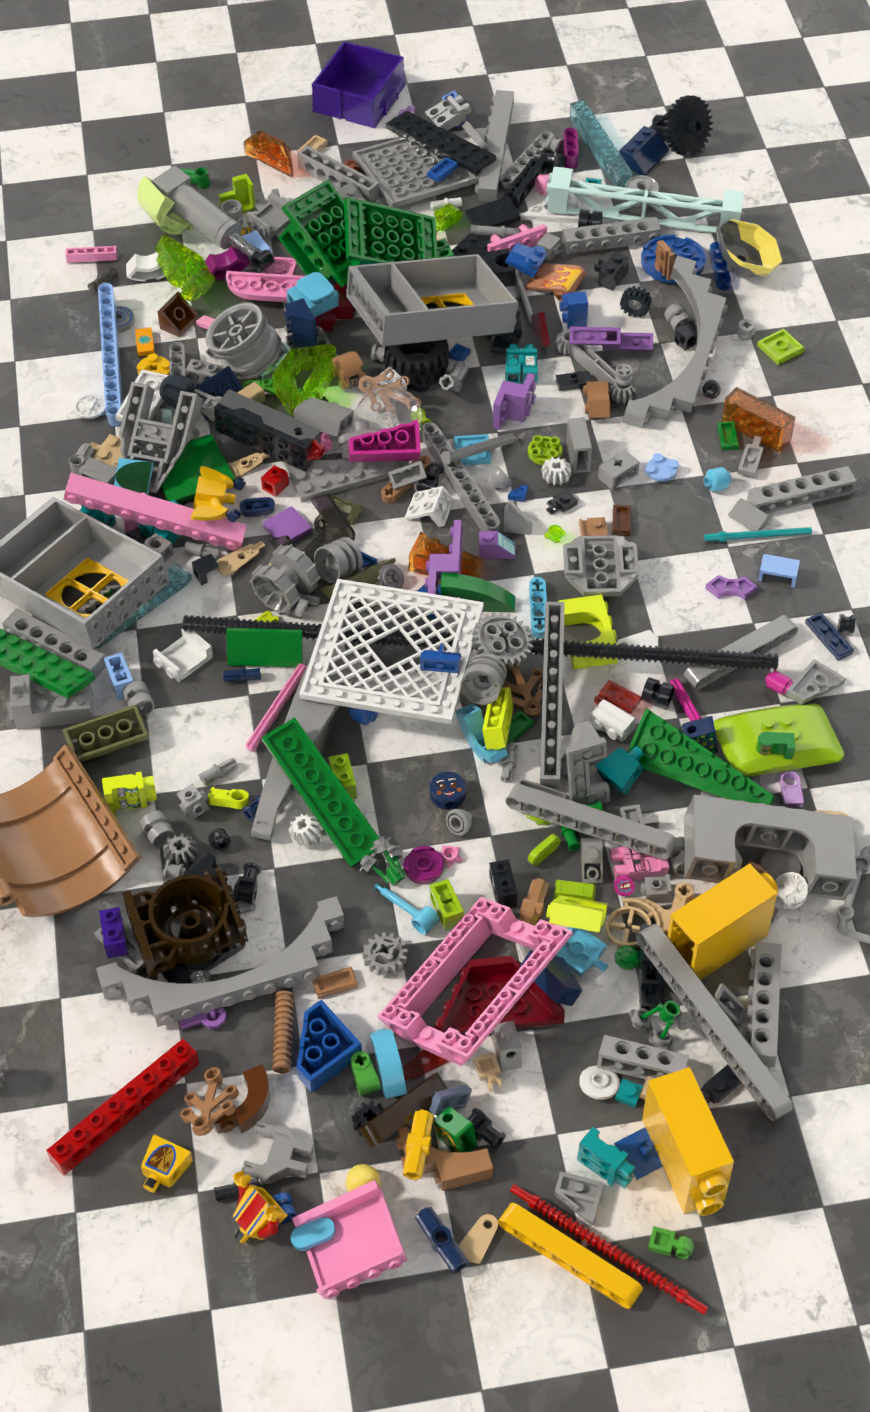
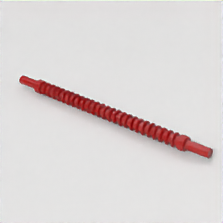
M516 1184L511 1187L510 1192L526 1201L530 1208L534 1210L537 1208L538 1213L542 1211L543 1216L548 1215L549 1220L553 1218L554 1223L559 1222L560 1227L564 1225L565 1230L570 1229L571 1234L575 1232L576 1237L581 1236L582 1241L586 1239L587 1244L592 1243L593 1248L597 1246L598 1251L603 1250L604 1255L609 1254V1258L614 1257L615 1262L620 1261V1265L625 1264L626 1269L631 1268V1272L636 1271L637 1276H643V1280L647 1278L648 1283L653 1282L654 1287L659 1286V1290L664 1289L665 1294H671V1298L675 1296L677 1302L685 1303L701 1314H706L709 1307L690 1296L689 1291L686 1289H679V1285L674 1286L673 1281L668 1282V1278L663 1279L662 1274H656V1270L652 1272L651 1267H645V1263L641 1265L640 1260L635 1261L634 1256L629 1257V1253L624 1254L623 1249L618 1250L616 1245L613 1247L612 1242L607 1243L605 1238L602 1240L601 1235L596 1236L594 1231L591 1233L590 1228L585 1229L583 1224L580 1226L579 1221L574 1222L572 1217L569 1219L568 1214L563 1215L561 1210L558 1212L557 1207L552 1208L551 1204L547 1205L546 1200L541 1201V1197L538 1195H531Z

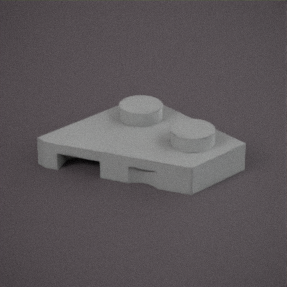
M560 1171L555 1196L587 1223L594 1225L604 1182Z

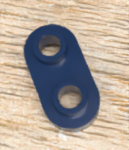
M270 497L250 498L242 500L239 508L241 514L246 517L269 515L275 511V502Z

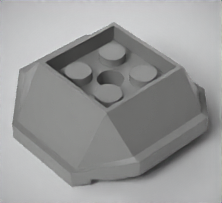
M617 535L579 536L570 543L563 545L565 579L584 597L600 594L602 596H621L639 577L637 544L628 542Z

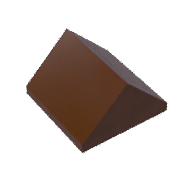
M179 291L157 311L160 329L177 337H180L200 317Z

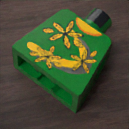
M448 1107L441 1114L434 1115L433 1122L437 1137L452 1152H472L478 1147L473 1123L453 1108Z

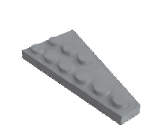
M349 459L314 460L305 472L284 462L301 502L389 478L388 472L400 468L397 461L349 462Z

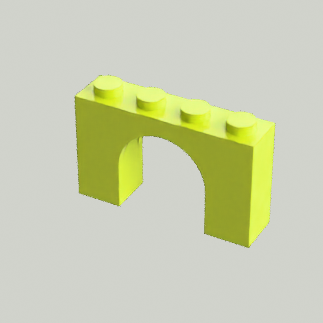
M602 594L558 601L565 602L564 626L581 623L590 624L601 632L599 637L591 640L593 644L595 642H598V644H601V642H604V644L610 643V645L616 643V631L612 630L611 615L608 616V603L603 600ZM569 655L573 670L618 663V658L612 660V658L606 659V657H603V659H600V657H597L595 659L592 656L591 658H588V656L583 658L582 656L576 657L577 655H573L571 657Z
M559 895L548 905L546 917L550 918L549 923L600 932L601 926L605 924L608 903Z

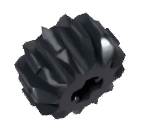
M371 1100L370 1105L362 1102L361 1108H355V1114L352 1116L353 1129L358 1131L360 1137L363 1135L359 1128L384 1110L381 1103L374 1106V1102Z

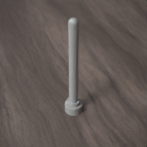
M516 269V284L528 321L532 324L531 315L533 312L521 278L522 272Z

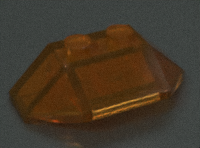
M261 130L243 141L244 153L291 178L293 177L291 150L283 141Z

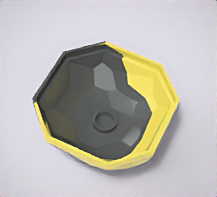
M728 219L717 227L719 248L730 272L745 277L765 276L781 264L782 258L776 239L759 225Z

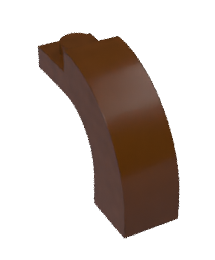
M263 1064L243 1071L244 1082L248 1090L247 1097L233 1114L229 1116L223 1115L214 1122L217 1134L230 1132L237 1126L241 1133L246 1132L254 1127L264 1116L270 1101V1089Z

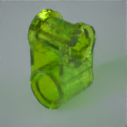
M450 203L434 212L436 230L444 231L453 224L458 223L462 218V211Z

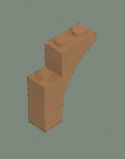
M407 1126L398 1129L399 1137L395 1138L398 1151H403L404 1157H401L403 1169L407 1154L408 1134L411 1133ZM430 1146L423 1174L433 1172L435 1184H440L441 1191L493 1178V1166L487 1148L473 1152L455 1153L442 1151Z

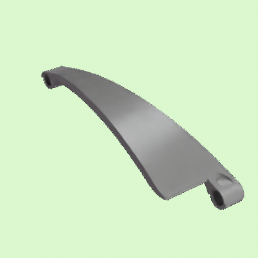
M336 650L333 657L339 655ZM354 653L345 656L349 662L357 658ZM371 657L364 659L367 664L370 663ZM341 658L335 661L334 664L339 667L345 664V662ZM361 662L352 665L355 670L364 667ZM308 663L284 723L295 717L315 745L339 708V705L300 699L299 693L309 666ZM349 667L341 670L344 676L352 673ZM335 673L329 676V678L334 682L340 679V676ZM354 676L348 679L351 685H354L358 678ZM344 682L338 684V685L347 686ZM274 757L268 770L251 831V837L270 841L272 838L278 810L292 787V783Z

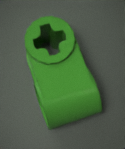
M364 1051L355 1052L351 1057V1069L359 1095L363 1096L380 1090V1081L369 1055Z

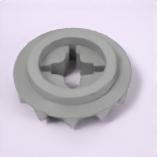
M387 564L379 570L380 574L377 578L380 579V586L398 589L403 587L404 576L398 566ZM391 575L392 582H389V578L387 576Z

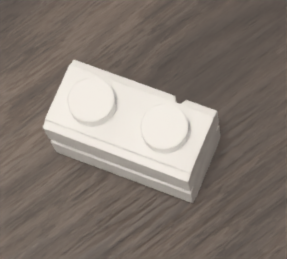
M604 699L591 712L590 722L594 729L604 731L613 740L617 739L623 742L635 728V717Z

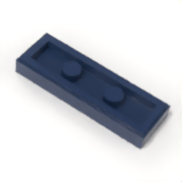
M822 612L805 620V624L837 661L854 653V649Z

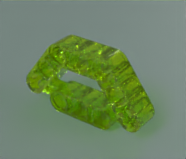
M163 234L154 249L159 254L156 261L168 282L174 287L181 288V296L187 301L192 302L206 295L213 285L215 278L204 259L177 240Z
M324 344L293 348L288 351L272 375L273 391L291 416H293L295 407L308 398L320 399L333 380L334 365L331 359L336 357V347L334 345ZM314 369L300 393L293 381L300 371Z

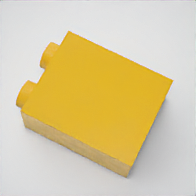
M748 864L670 915L667 937L700 981L754 946L756 941L760 942L768 936L778 894V886L769 874L765 872L759 874L751 864Z
M688 1067L649 1080L642 1121L683 1214L697 1210L700 1216L713 1214L724 1206L723 1200L726 1198L734 1161L692 1070Z

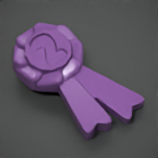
M220 1007L209 1013H201L190 1019L179 1020L180 1029L200 1023L208 1029H219L226 1023V1010Z

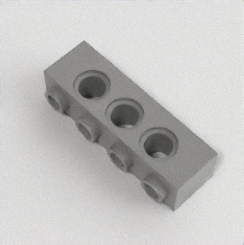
M604 1035L599 1051L597 1068L646 1080L648 1076L658 1078L685 1069L689 1055Z

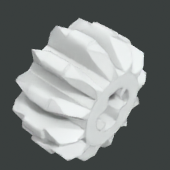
M551 457L550 460L545 461L542 467L543 480H546L547 484L553 483L554 486L556 484L562 486L563 482L567 483L572 472L570 463L566 459L561 460L559 457L557 459Z
M302 812L300 817L295 816L296 820L290 822L292 827L288 829L291 839L302 847L305 844L310 847L311 842L317 843L316 839L322 837L321 831L324 829L320 822L317 821L316 816L311 812L307 814Z

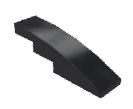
M640 924L639 931H641V930H643V929H645V928H647V927H649V926H651V925H642V924ZM639 946L640 1008L652 1010L659 1003L662 1004L661 988L663 986V977Z

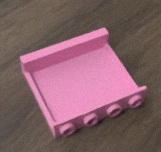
M375 1180L292 1218L296 1228L322 1217L329 1218L334 1223L336 1232L331 1240L306 1250L319 1287L316 1289L317 1293L324 1299L334 1298L339 1295L340 1291L347 1288H355L366 1279L377 1278L381 1275V1272L388 1269L399 1268L403 1262L408 1260L382 1189Z

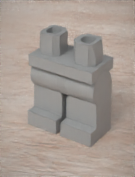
M450 95L447 97V100L430 108L425 114L429 122L448 131L454 126L466 122V115L471 113L472 110L470 105L464 102L461 95L454 99Z

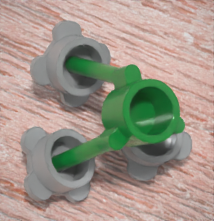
M384 836L377 837L373 842L374 846L370 850L375 849L377 854L383 851L384 859H387L391 865L385 870L387 874L385 875L376 867L378 860L375 858V852L371 856L367 854L362 858L360 862L362 867L359 871L363 872L365 870L369 873L374 870L384 879L386 884L391 882L392 885H395L406 877L398 861L403 857V851L401 846H391L388 841L391 837L386 839Z
M667 1001L664 1005L659 1003L657 1007L650 1011L644 1008L630 1010L629 1015L636 1030H639L641 1027L647 1029L650 1026L651 1015L659 1012V1022L665 1028L664 1030L658 1029L655 1031L654 1036L649 1037V1042L655 1047L665 1050L668 1049V1045H672L673 1040L668 1031L671 1026L673 1028L680 1026L679 1019L682 1014L680 1006L676 1002Z

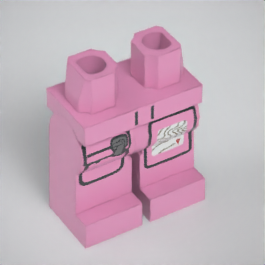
M623 846L610 849L611 862L622 861L621 865H614L615 878L620 875H628L633 881H644L645 877H659L668 874L669 864L667 859H659Z

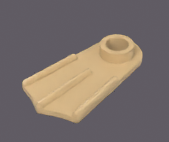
M485 1214L481 1216L458 1245L469 1262L481 1264L498 1229V1221L493 1215ZM490 1222L492 1227L487 1229L484 1227V1224Z

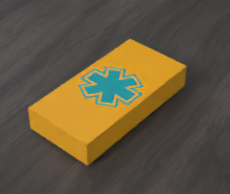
M152 328L135 329L138 357L155 353Z

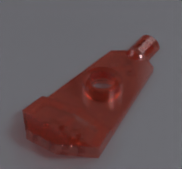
M423 1049L404 1065V1080L408 1078L414 1080L449 1061ZM426 1058L428 1063L423 1064L420 1060Z

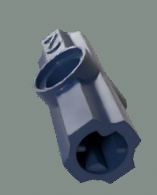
M425 1207L420 1210L415 1216V1220L432 1243L433 1250L440 1255L452 1274L463 1270L469 1264V1260L453 1239L450 1229L444 1226L432 1207ZM439 1237H444L447 1239V1241L440 1243L437 1242L436 1239H438Z

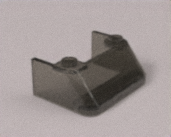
M330 494L310 499L319 512V515L314 520V527L319 534L303 551L313 563L316 549L342 537L355 540L354 529ZM288 535L269 540L275 550L280 545L289 546L290 544L297 548Z

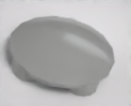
M769 849L761 858V865L767 870V874L774 881L784 873L795 872L799 874L801 870L799 859L786 851Z

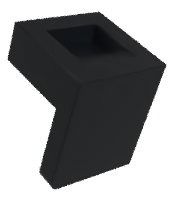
M212 554L192 561L193 574L201 586L208 583L206 573L219 568V564Z

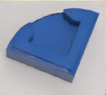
M521 485L519 488L511 490L508 494V500L525 502L528 485Z

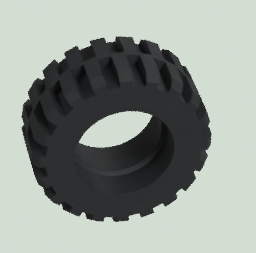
M447 339L384 346L386 369L391 367L401 377L407 376L410 379V383L418 381L421 385L426 383V379H429V384H431L435 380H439L447 371L449 365V344ZM421 353V354H425V355H423V356H410L409 354Z

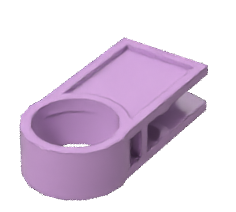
M786 771L781 775L779 784L783 806L786 808L803 809L802 804H804L800 777L794 771ZM792 778L796 781V784L787 785L783 780Z

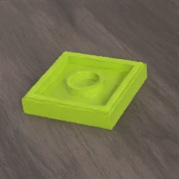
M784 328L757 342V346L777 365L805 351V347Z

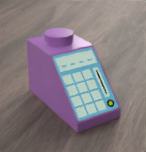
M479 531V559H515V542L498 531Z

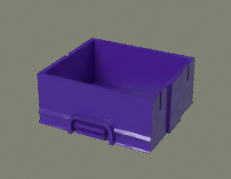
M344 41L311 84L312 112L338 119L343 118L345 121L375 129L384 115L387 116V111L399 99V94L406 86L404 57L392 55L380 49L357 44L353 45V43Z

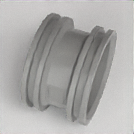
M240 303L223 311L213 320L205 338L206 345L215 357L221 359L222 366L224 368L230 366L238 380L250 379L265 372L277 360L282 350L281 337L271 325H268L266 316L253 303Z

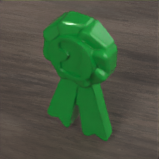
M622 945L616 950L614 955L615 962L620 968L633 970L638 966L639 952L634 946Z

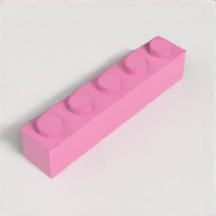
M116 246L66 248L65 255L67 263L114 261L117 260L118 253Z

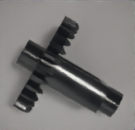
M685 95L675 100V103L671 104L673 108L668 109L665 115H655L649 128L656 130L663 141L670 143L668 147L672 148L671 151L677 155L692 156L697 155V152H701V148H705L704 143L709 142L707 137H711L709 131H713L710 127L713 124L710 121L713 115H709L711 109H707L709 105L705 104V100H701V97Z

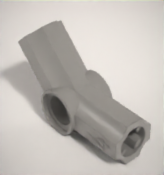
M463 361L454 363L450 373L440 377L439 384H441L442 389L460 393L463 380L468 372V366Z

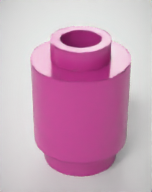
M776 670L769 672L765 678L766 687L780 695H785L789 687L794 683L791 681V678Z

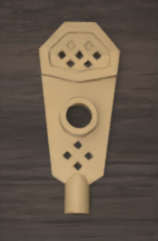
M254 453L227 464L235 479H237V477L243 476L263 463V459L270 455Z
M262 541L255 545L249 544L219 558L218 572L222 576L234 575L242 566L258 555L259 549L263 548L265 544Z

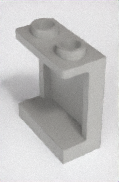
M273 192L268 195L269 202L255 214L251 212L246 213L249 227L254 228L261 235L269 239L273 238L291 222L281 209L288 202Z

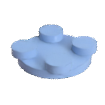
M655 453L645 466V473L655 481L666 482L676 476L679 462L675 459L671 460L663 457L660 453Z

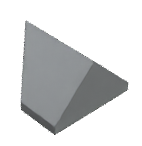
M509 500L504 508V532L524 535L532 534V521Z

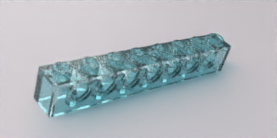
M585 100L570 103L569 118L613 186L626 188L627 181L633 177V173Z

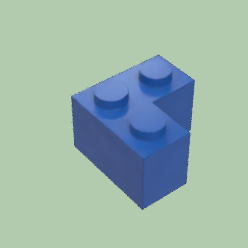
M586 292L562 295V302H559V310L563 312L562 321L566 323L567 329H570V326L587 327L588 299Z

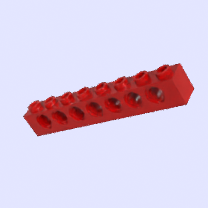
M182 1038L46 1150L50 1162L65 1176L198 1066L197 1052Z

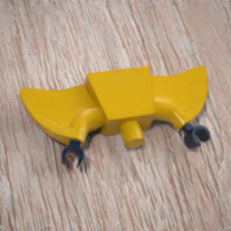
M201 466V476L198 478L193 504L195 510L191 514V519L210 521L228 517L230 522H235L240 518L241 512L238 509H232L229 512V509L224 507L223 503L234 505L236 495L226 493L225 491L233 487L237 490H242L246 482H243L244 478L237 477L236 481L233 482L228 476L214 469Z

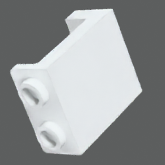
M181 629L182 637L162 652H159L157 649L153 651L155 665L158 668L162 667L171 679L174 678L178 682H181L213 658L212 646L194 631L190 632L187 630L185 632Z

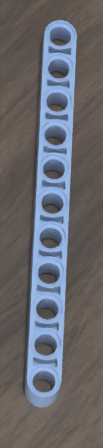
M103 283L98 287L105 411L109 424L111 426H120L122 422L116 421L115 417L123 404L116 298L112 285L110 283Z

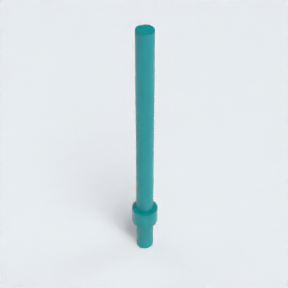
M812 528L730 533L718 531L715 534H704V541L727 542V540L808 535L812 534Z

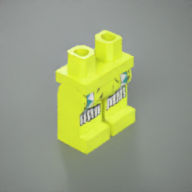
M136 772V775L129 774L102 778L105 801L114 815H116L115 810L124 808L137 809L140 806L143 809L147 808L146 802L157 800L153 776L142 777V772Z

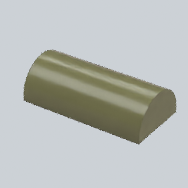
M137 705L62 729L66 744L71 747L80 763L149 740V734Z

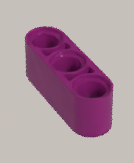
M566 128L564 130L563 151L566 156L564 165L569 169H574L578 166V132L575 128Z

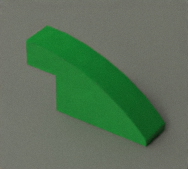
M442 572V596H453L460 599L484 602L482 612L515 613V595L504 588L480 578Z

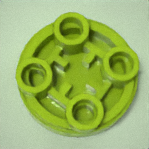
M536 435L528 445V457L538 465H543L551 457L554 459L558 457L561 459L563 447L558 437Z

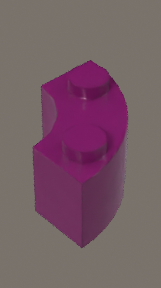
M231 246L221 254H209L201 267L207 278L221 280L226 279L227 271H243L250 264V261L244 253Z

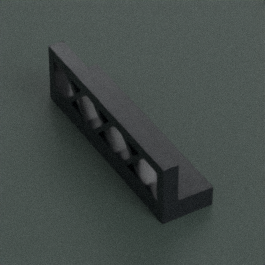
M542 154L538 160L531 158L503 198L512 196L513 204L516 208H519L535 186L536 177L543 175L547 170L548 155Z

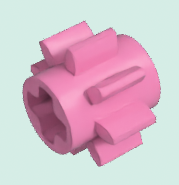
M320 432V444L324 446L323 454H326V451L331 449L333 440L329 438L330 434Z

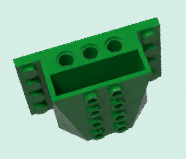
M328 179L283 205L281 209L291 222L278 239L306 275L319 272L328 281L334 278L342 288L348 283L347 277L351 260L346 259L344 199Z
M350 197L344 199L346 259L351 260L350 266L438 258L435 217Z

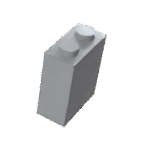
M585 417L567 419L566 445L573 474L590 472L592 446Z

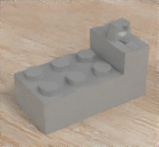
M29 674L10 676V708L16 729L76 724L94 719L91 683L67 699L37 683L32 684Z

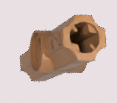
M540 878L532 880L527 897H524L521 905L520 921L535 926L538 920L541 919L545 906L544 901L549 890V883L545 882V880Z

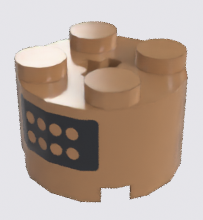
M352 350L331 359L333 364L331 373L334 378L337 377L341 390L358 385L360 378L366 376L365 371L362 372L361 370L363 363L356 351Z

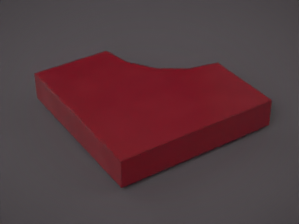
M545 313L532 314L533 329L538 336L540 347L549 346L550 339Z

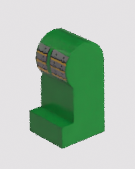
M763 732L758 736L756 750L761 755L781 754L784 755L785 759L793 760L795 735L794 733Z

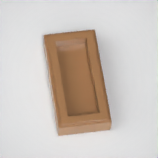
M352 967L321 975L312 981L318 999L358 988Z

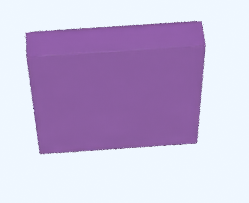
M293 506L262 522L263 527L283 546H287L313 531L312 526Z

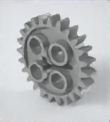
M493 612L491 617L486 614L484 619L480 618L479 623H476L471 641L474 642L473 648H478L476 654H492L498 657L505 666L508 664L510 668H513L514 663L519 666L521 661L525 662L526 658H529L534 640L530 638L532 632H527L528 626H522L523 620L516 621L517 616L512 619L510 618V613L505 617L502 612H500L499 616Z

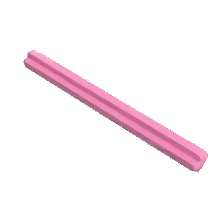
M298 664L247 741V750L254 752L262 741V737L266 735L299 685L307 667L306 665Z

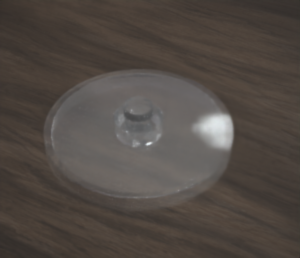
M382 387L373 390L363 397L355 409L353 423L367 421L369 422V429L381 430L418 420L420 432L423 415L417 399L411 393L398 387Z

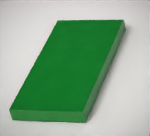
M227 628L226 630L227 665L297 667L298 664H303L302 630Z

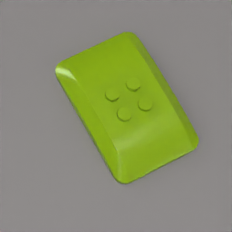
M815 703L752 710L718 718L714 721L716 737L728 764L746 777L836 763L841 761L844 756V751L823 708ZM763 732L794 733L795 751L793 760L785 759L784 755L781 754L761 755L756 750L758 736Z

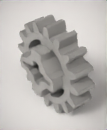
M383 932L382 937L374 934L375 939L369 938L368 945L363 946L364 965L369 966L370 972L376 970L378 976L381 972L388 976L390 971L395 975L396 968L402 970L403 964L407 963L408 949H406V943H401L400 936L395 939L394 933L386 936V933Z

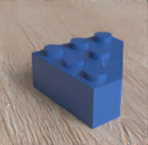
M322 999L304 1011L303 1029L297 1059L298 1078L311 1093L351 1064V1057L355 1052L362 1051L361 1042Z

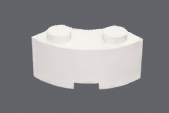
M160 251L149 256L135 254L126 264L127 278L136 281H146V279L156 278V280L161 279L172 271L171 257Z

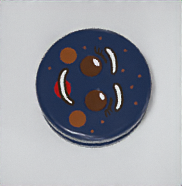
M446 771L432 778L430 782V799L435 806L444 810H452L463 804L466 798V783L462 776L455 772Z

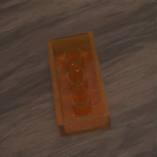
M735 387L725 398L722 422L734 421L736 431L753 440L755 436L762 437L761 444L781 453L792 440L795 416Z

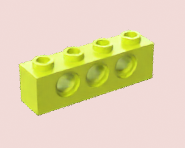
M510 687L502 688L498 698L487 705L482 728L486 750L506 748L514 709Z

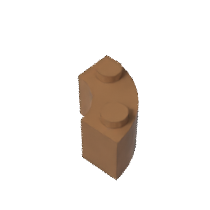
M586 381V385H583V395H587L585 414H588L589 418H610L608 381Z

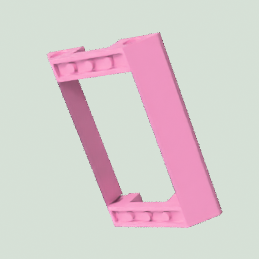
M480 897L377 1017L402 1040L462 1066L471 1058L573 935V932L542 919L535 926L515 918L511 908ZM491 934L535 950L465 1033L466 1036L451 1027L444 1033L426 1025L421 1016Z

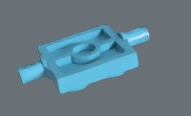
M569 927L568 929L573 932V935L555 956L563 957L570 970L580 977L592 966L605 972L608 964L601 961L599 957L607 949V945L587 930Z

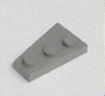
M813 659L789 687L785 695L802 705L844 684L846 678Z

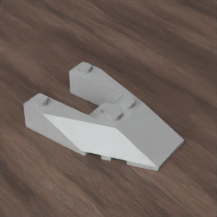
M131 382L119 431V436H121L120 450L124 459L154 463L149 492L157 494L189 440L199 418L203 399L198 394L180 391L173 424L148 420V415L155 390L147 384Z

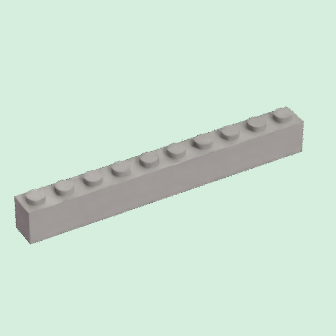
M496 90L495 96H492V105L490 106V115L488 117L489 125L486 128L484 141L489 145L486 150L496 155V161L480 170L477 175L475 194H478V201L492 202L497 200L514 106V91Z
M545 601L540 784L550 788H560L565 602Z

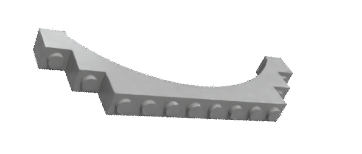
M677 256L670 279L677 282L687 296L695 315L697 346L694 355L687 367L670 384L646 397L637 400L629 399L623 423L642 428L644 422L648 423L650 416L667 420L668 414L672 415L674 408L691 413L692 407L697 405L699 397H696V394H700L703 386L700 381L705 380L707 370H704L705 366L709 367L711 357L708 356L709 353L713 354L716 345L713 344V340L717 341L720 332L717 331V327L721 328L724 319L721 318V314L725 315L728 305H725V297L711 293V279L696 275L697 268H694L696 264L694 260Z
M335 896L317 902L318 908L312 920L297 939L280 954L250 971L213 982L177 984L160 982L132 974L118 967L117 962L96 968L104 998H115L126 994L131 1013L140 1012L152 1007L157 1027L170 1025L179 1020L190 1019L201 1013H209L216 1008L229 1007L235 1003L252 1000L255 997L271 994L284 988H291L297 984L311 982L320 977L316 957L325 956L333 952L332 941L328 932L337 931L345 927L344 914L338 898Z

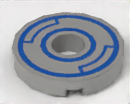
M116 306L117 318H121V320H117L118 331H127L134 324V313L125 306Z

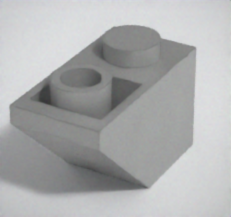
M581 838L582 883H603V843L599 838Z

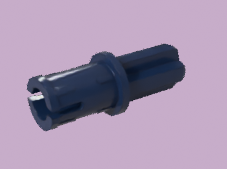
M241 668V670L223 671L224 682L242 681V683L247 680H261L260 668Z

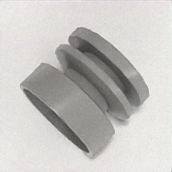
M342 537L316 549L314 553V563L316 564L315 567L318 574L328 583H335L337 579L348 577L362 568L363 558L358 545L348 537Z
M486 653L478 654L471 658L460 682L463 695L475 704L486 705L494 702L498 698L507 676V669L504 663L498 657Z

